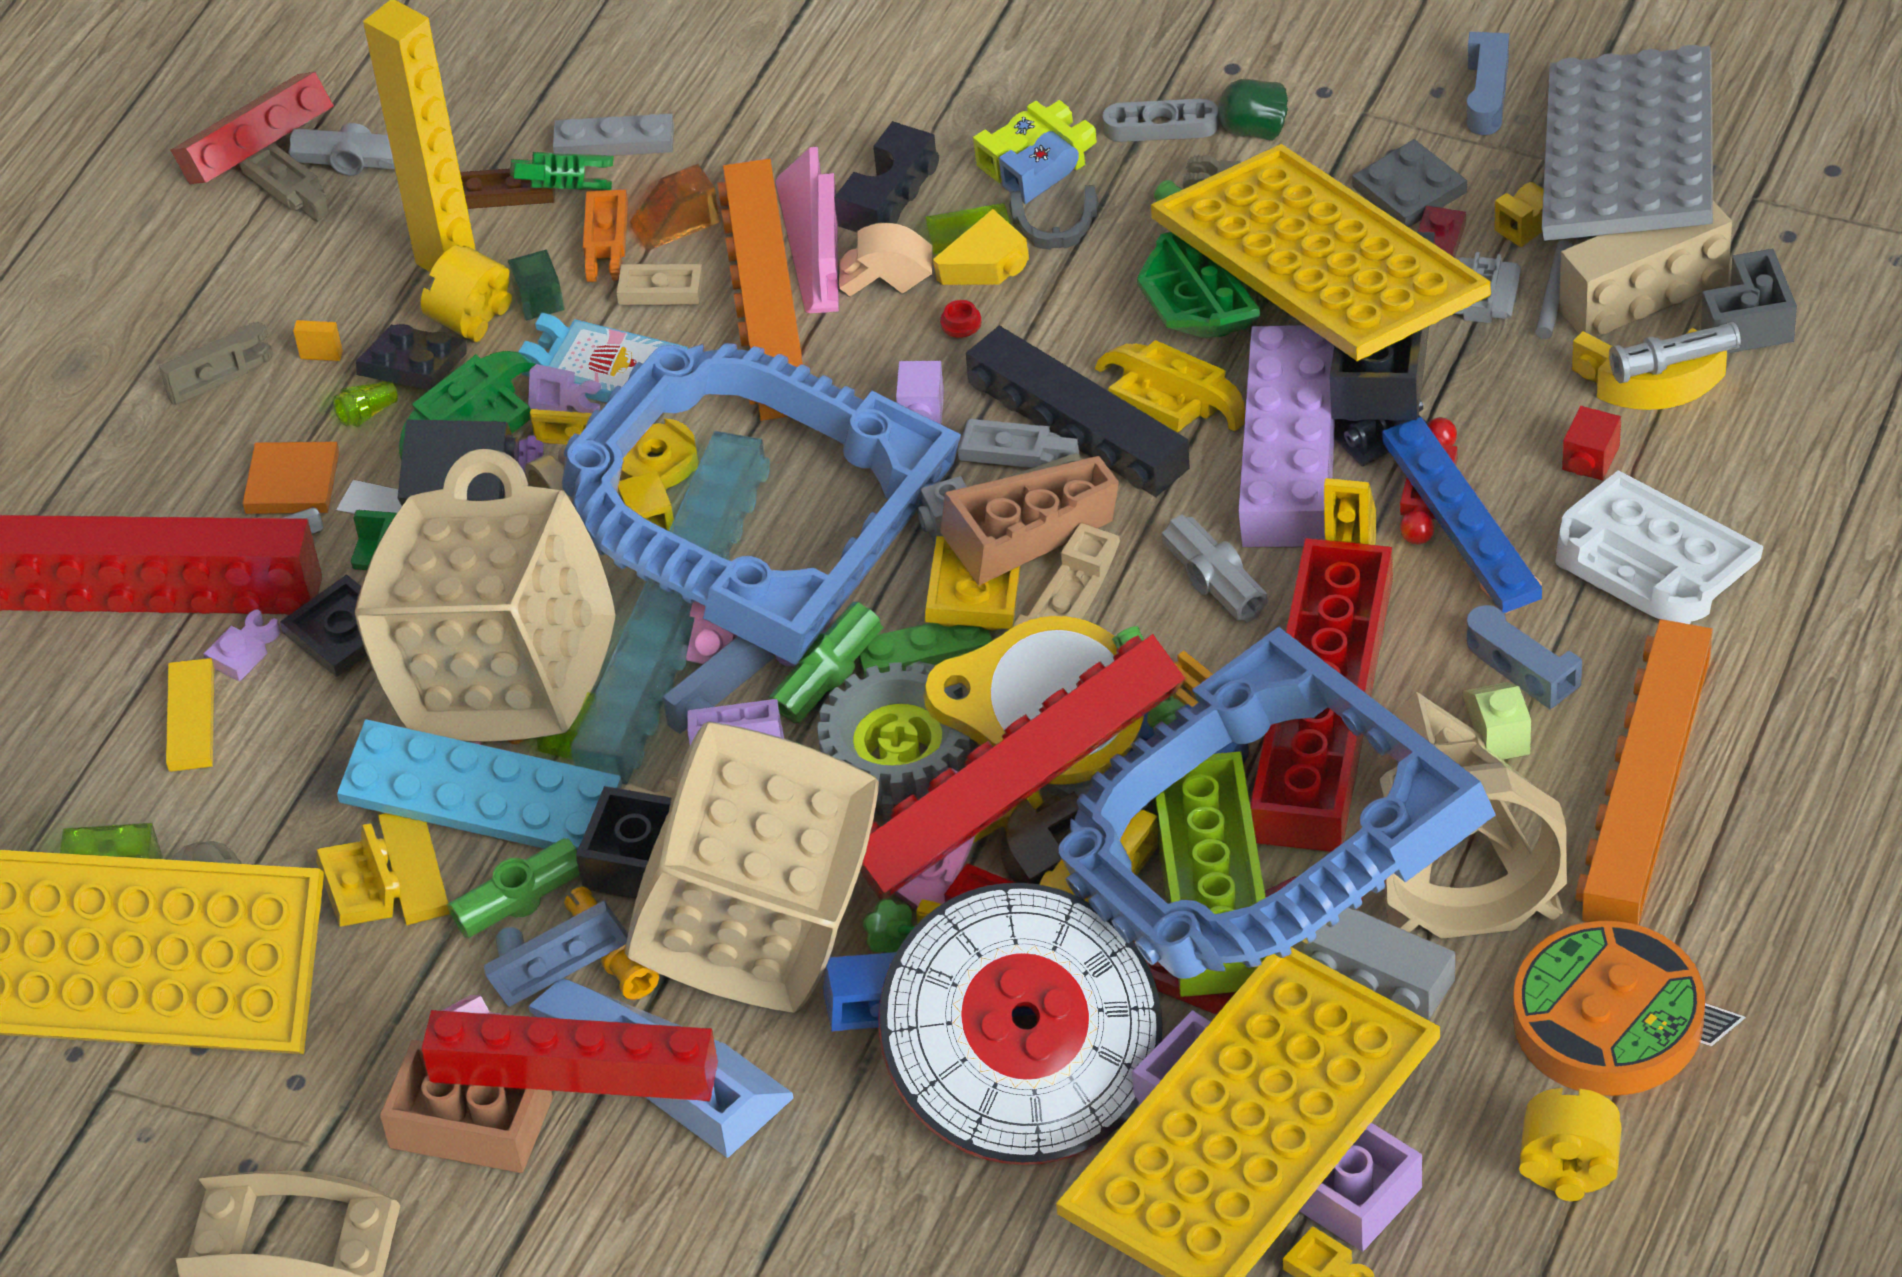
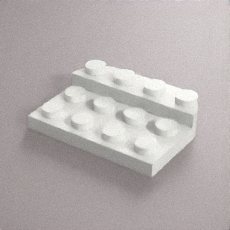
M1618 470L1564 513L1558 537L1555 562L1560 568L1570 571L1595 587L1610 593L1632 607L1655 618L1690 624L1691 621L1707 616L1710 613L1712 600L1760 561L1763 546Z

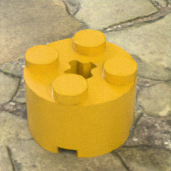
M454 245L440 256L429 274L435 280L431 290L423 288L421 295L422 313L459 335L478 342L484 337L488 329V322L496 314L499 316L505 314L511 305L512 294L507 292L510 271L504 265L470 247L463 245L462 248Z
M1563 1088L1549 1089L1534 1096L1527 1104L1523 1123L1519 1171L1524 1177L1531 1179L1536 1184L1555 1191L1558 1198L1570 1202L1578 1201L1584 1197L1585 1193L1602 1189L1617 1178L1622 1130L1620 1112L1611 1100L1591 1090L1579 1089L1577 1096L1562 1095Z

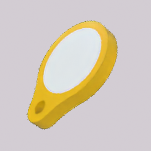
M1046 616L1025 621L1009 629L983 647L958 657L946 659L935 665L928 674L924 689L925 708L931 717L939 723L963 733L980 745L989 741L994 747L1003 740L1001 736L1005 733L1004 730L1014 721L1025 714L1030 720L1040 714L1039 709L1042 707L1041 703L1062 688L1069 694L1077 688L1076 683L1080 680L1079 676L1093 665L1101 661L1107 667L1114 662L1112 657L1117 654V647L1113 643L1112 638L1115 636L1094 623L1075 617ZM962 683L966 686L969 693L967 697L955 700L947 696L944 690L949 686ZM1144 716L1048 784L1067 785L1089 781L1097 771L1103 775L1112 767L1110 764L1112 757L1116 754L1125 757L1131 750V743L1137 739Z

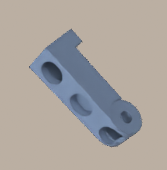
M1469 32L1468 69L1477 70L1475 90L1467 98V127L1475 134L1490 135L1497 132L1502 125L1509 63V33Z
M1478 606L1468 614V648L1478 658L1515 685H1518L1548 709L1554 708L1581 686L1582 659L1570 650L1561 657H1558L1508 623L1505 614L1495 606Z

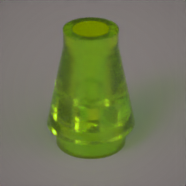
M387 381L345 387L340 390V394L333 397V407L339 421L344 426L354 425L358 427L389 405L397 403L398 394L394 384Z

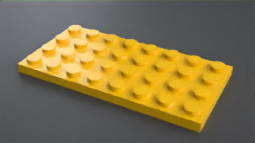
M1279 144L1151 204L1153 220L1356 361L1368 357L1397 341L1403 340L1405 337L1491 295L1490 281L1283 144Z
M0 850V1035L304 1055L324 871L319 868Z
M1290 947L1291 954L1286 957L1279 958L1275 954L1269 955L1057 1201V1215L1164 1277H1245L1440 1039V1026Z

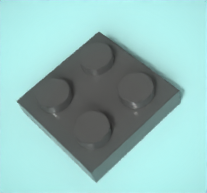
M1415 139L1352 175V185L1355 190L1407 227H1411L1422 220L1426 206L1442 208L1467 193V180Z

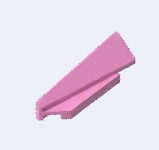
M810 147L777 177L776 187L805 312H838V223L834 199L836 195L834 173L821 174L818 147Z

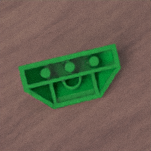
M1171 231L1160 234L1156 241L1155 249L1148 256L1137 277V285L1166 328L1206 339L1223 337L1231 332L1246 329L1260 316L1258 306L1237 277Z

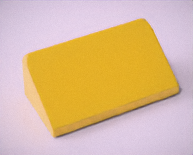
M531 409L530 411L533 433L536 440L548 444L566 445L575 433L580 435L583 432L592 413Z

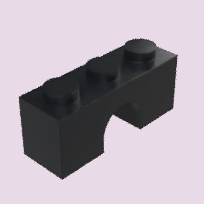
M892 121L873 146L877 176H867L853 172L835 195L838 227L858 233V230L873 224H896L904 207L909 201H913L916 198L922 183L928 175L934 174L937 169L939 154L936 152L935 135Z

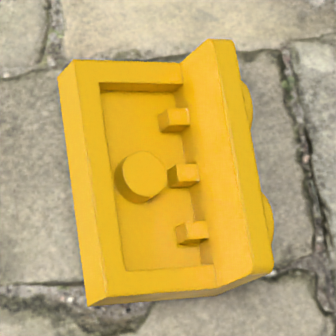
M371 823L361 826V841L317 849L316 862L318 868L324 871L323 882L339 927L393 917L394 898H399L400 896L399 880L396 872L389 871L387 868L388 854L383 838H376Z

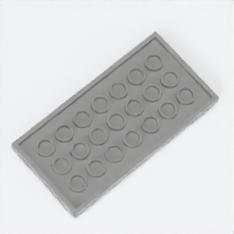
M1685 45L1676 50L1666 51L1647 49L1638 54L1620 56L1609 53L1598 58L1583 60L1565 58L1559 62L1550 63L1542 214L1544 241L1713 224L1712 57L1710 46Z

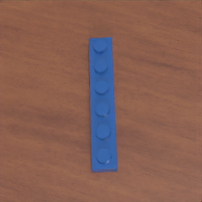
M1419 417L1418 420H1411L1384 430L1383 444L1496 606L1503 613H1507L1541 600L1542 586L1422 417Z

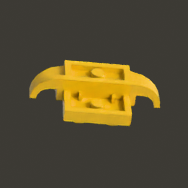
M1157 340L1148 346L1137 343L1118 346L1107 351L1097 361L1094 370L1103 372L1112 364L1124 367L1123 377L1108 387L1109 392L1177 433L1197 417L1201 416L1207 419L1218 410L1225 415L1228 429L1237 431L1245 424V403L1237 387L1225 378L1226 370Z

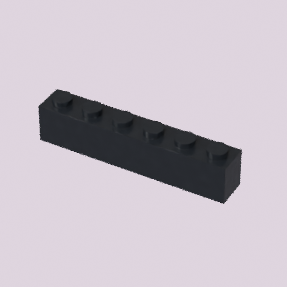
M997 326L965 353L968 382L976 390L989 394L1000 401L1007 409L1018 412L1031 420L1035 425L1048 426L1051 433L1064 438L1077 439L1081 452L1091 458L1099 456L1110 470L1127 479L1135 488H1141L1157 497L1190 469L1187 438L1004 327Z

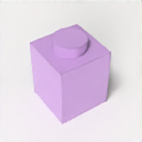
M899 361L897 403L942 424L944 385L941 361Z

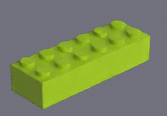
M1241 751L1213 754L1152 799L1153 814L1158 816V847L1167 903L1180 900L1197 901L1205 905L1214 914H1221L1252 906L1266 897ZM1266 957L1260 958L1261 963ZM1242 962L1223 963L1225 971L1206 969L1195 977L1187 979L1178 978L1180 996L1237 992L1258 966L1247 967Z

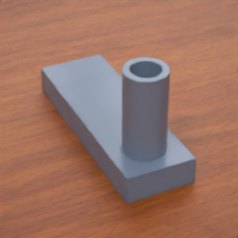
M739 636L736 637L663 696L667 725L681 734L688 728V710L715 707V705L774 658L773 653Z
M605 900L524 943L523 934L520 930L513 927L504 928L496 936L499 957L484 965L485 975L507 1006L510 1007L622 947L627 942L628 934Z

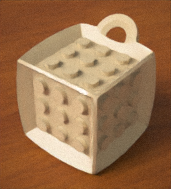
M490 449L474 450L460 457L449 470L443 489L412 495L406 500L390 523L374 552L355 608L358 628L373 671L386 697L405 727L461 741L483 742L531 739L566 733L585 704L599 675L609 646L616 616L610 588L598 552L581 517L563 490L529 487L526 475L515 459L504 452ZM492 473L502 481L505 489V498L490 501H468L467 489L469 483L478 474Z
M710 721L704 723L694 737L683 759L673 790L669 813L646 866L630 922L625 948L626 956L659 974L711 994L774 1010L792 1013L799 1011L810 998L824 973L834 946L838 926L857 881L875 814L879 787L877 778L840 759L787 739Z

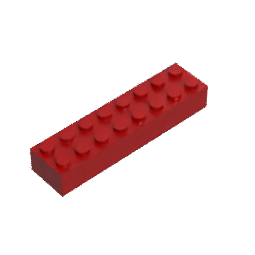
M0 515V611L249 614L257 609L261 611V614L290 615L319 594L322 581V572L308 519Z
M1305 538L1286 633L1370 697L1372 695L1393 583L1392 547ZM1329 707L1314 718H1301L1272 724L1265 733L1250 805L1257 844L1332 852L1344 843L1364 735H1354L1348 729L1343 719Z
M1154 634L1143 641L1139 635L1131 638L1116 650L1117 654L1112 657L1114 662L1107 667L1101 661L1096 663L1079 676L1080 680L1076 683L1077 688L1069 694L1064 688L1058 690L1041 703L1042 707L1039 709L1040 714L1030 720L1026 714L1004 730L1005 733L1001 736L1003 740L993 747L989 741L985 742L967 756L968 760L964 762L966 767L955 773L952 768H949L929 783L928 794L919 800L913 794L900 802L891 810V820L880 827L876 821L873 822L860 873L877 897L882 900L893 895L1015 808L1023 800L1032 796L1175 694L1186 678Z

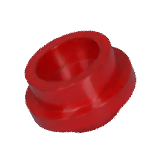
M955 300L944 308V312L940 317L942 330L947 335L963 338L975 334L981 327L982 319L979 310L976 309L972 302Z

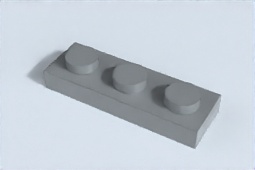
M650 114L555 120L554 153L612 156L673 152V115Z

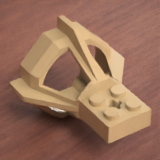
M1416 692L1393 715L1481 781L1496 815L1473 833L1479 830L1488 836L1509 874L1479 886L1450 888L1429 883L1432 863L1407 882H1404L1393 873L1384 880V902L1389 924L1407 932H1411L1415 927L1421 925L1442 939L1513 931L1536 911L1555 921L1563 914L1557 892L1567 884L1566 824L1560 803L1524 778L1502 759L1485 749L1483 737L1480 733ZM1397 767L1386 772L1380 778L1384 797L1388 796L1393 786ZM1504 801L1524 806L1541 816V832L1533 851Z

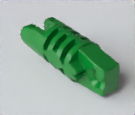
M533 152L532 160L511 159L510 176L514 179L531 180L530 187L611 190L612 181L605 178H584L585 166L611 167L613 166L614 156Z

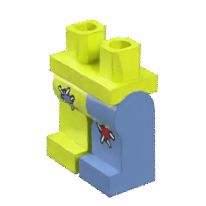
M1060 100L1046 108L1038 101H1034L1027 106V111L1016 114L1006 126L991 134L985 129L973 136L976 165L999 184L1002 182V186L1009 192L1021 191L1022 202L1027 204L1067 176L1073 169L1077 171L1085 165L1084 152L1097 143L1096 130L1086 120L1070 127L1069 125L1073 123L1072 112Z

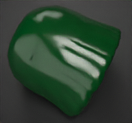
M1246 78L1231 82L1224 89L1219 100L1218 113L1222 127L1230 134L1240 137L1253 136L1273 141L1279 136L1288 112L1286 88L1278 82Z

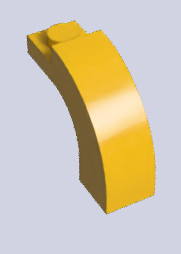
M1691 328L1686 334L1696 332L1698 330ZM1584 331L1573 340L1572 371L1580 374L1585 379L1597 383L1598 399L1620 407L1655 410L1683 405L1707 393L1726 375L1727 351H1722L1668 365L1661 374L1653 375L1651 372L1630 377L1628 382L1619 383L1612 373L1609 362L1611 345Z

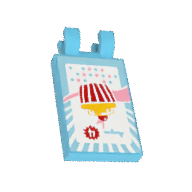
M541 313L535 323L536 330L544 331L538 340V344L525 341L518 353L525 355L535 364L575 372V384L581 385L588 380L600 383L601 390L595 395L585 393V396L589 399L607 403L614 388L618 385L622 387L628 381L629 375L636 363H644L655 349L663 345H677L686 350L688 347L575 319L569 328L555 316ZM523 372L522 375L530 377V372Z

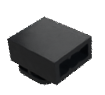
M406 419L397 497L401 506L412 495L443 489L446 476L453 464L468 452L478 449L497 450L508 454L518 461V438L513 437L507 422ZM492 473L478 474L471 480L467 489L468 501H490L505 498V489L502 481Z

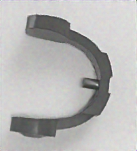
M1085 185L1084 212L1081 221L1063 232H1060L1059 227H1053L1052 233L1044 232L1031 226L1025 216L1021 191L1010 192L1009 208L1013 224H1018L1022 233L1034 242V246L1049 250L1051 248H1068L1080 243V238L1086 234L1092 218L1097 217L1098 196L1095 192V185Z

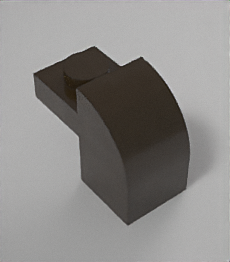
M1075 791L1062 799L1058 795L1047 799L1036 811L1027 798L1013 810L1001 841V859L1007 873L1014 882L1039 885L1044 874L1047 871H1053L1061 861L1059 844L1054 837L1070 828L1071 819L1075 821L1079 809L1077 805L1078 796Z

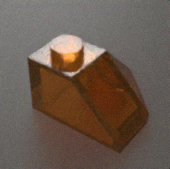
M699 164L650 183L630 220L632 230L647 251L720 223L715 187Z

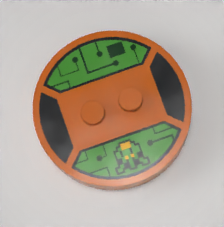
M1592 921L1576 924L1555 932L1537 944L1523 960L1518 970L1513 995V1025L1517 1041L1524 1054L1537 1069L1565 1087L1579 1091V1089L1591 1090L1604 1096L1629 1095L1657 1087L1677 1075L1690 1062L1699 1047L1703 1033L1705 991L1700 973L1690 957L1678 945L1651 929L1619 921Z

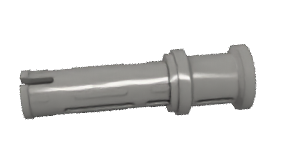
M1729 322L1717 327L1660 340L1659 338L1647 337L1641 344L1622 348L1620 345L1612 346L1609 350L1611 370L1616 381L1619 383L1628 382L1630 377L1651 372L1653 375L1661 374L1668 365L1740 348V332L1734 322Z

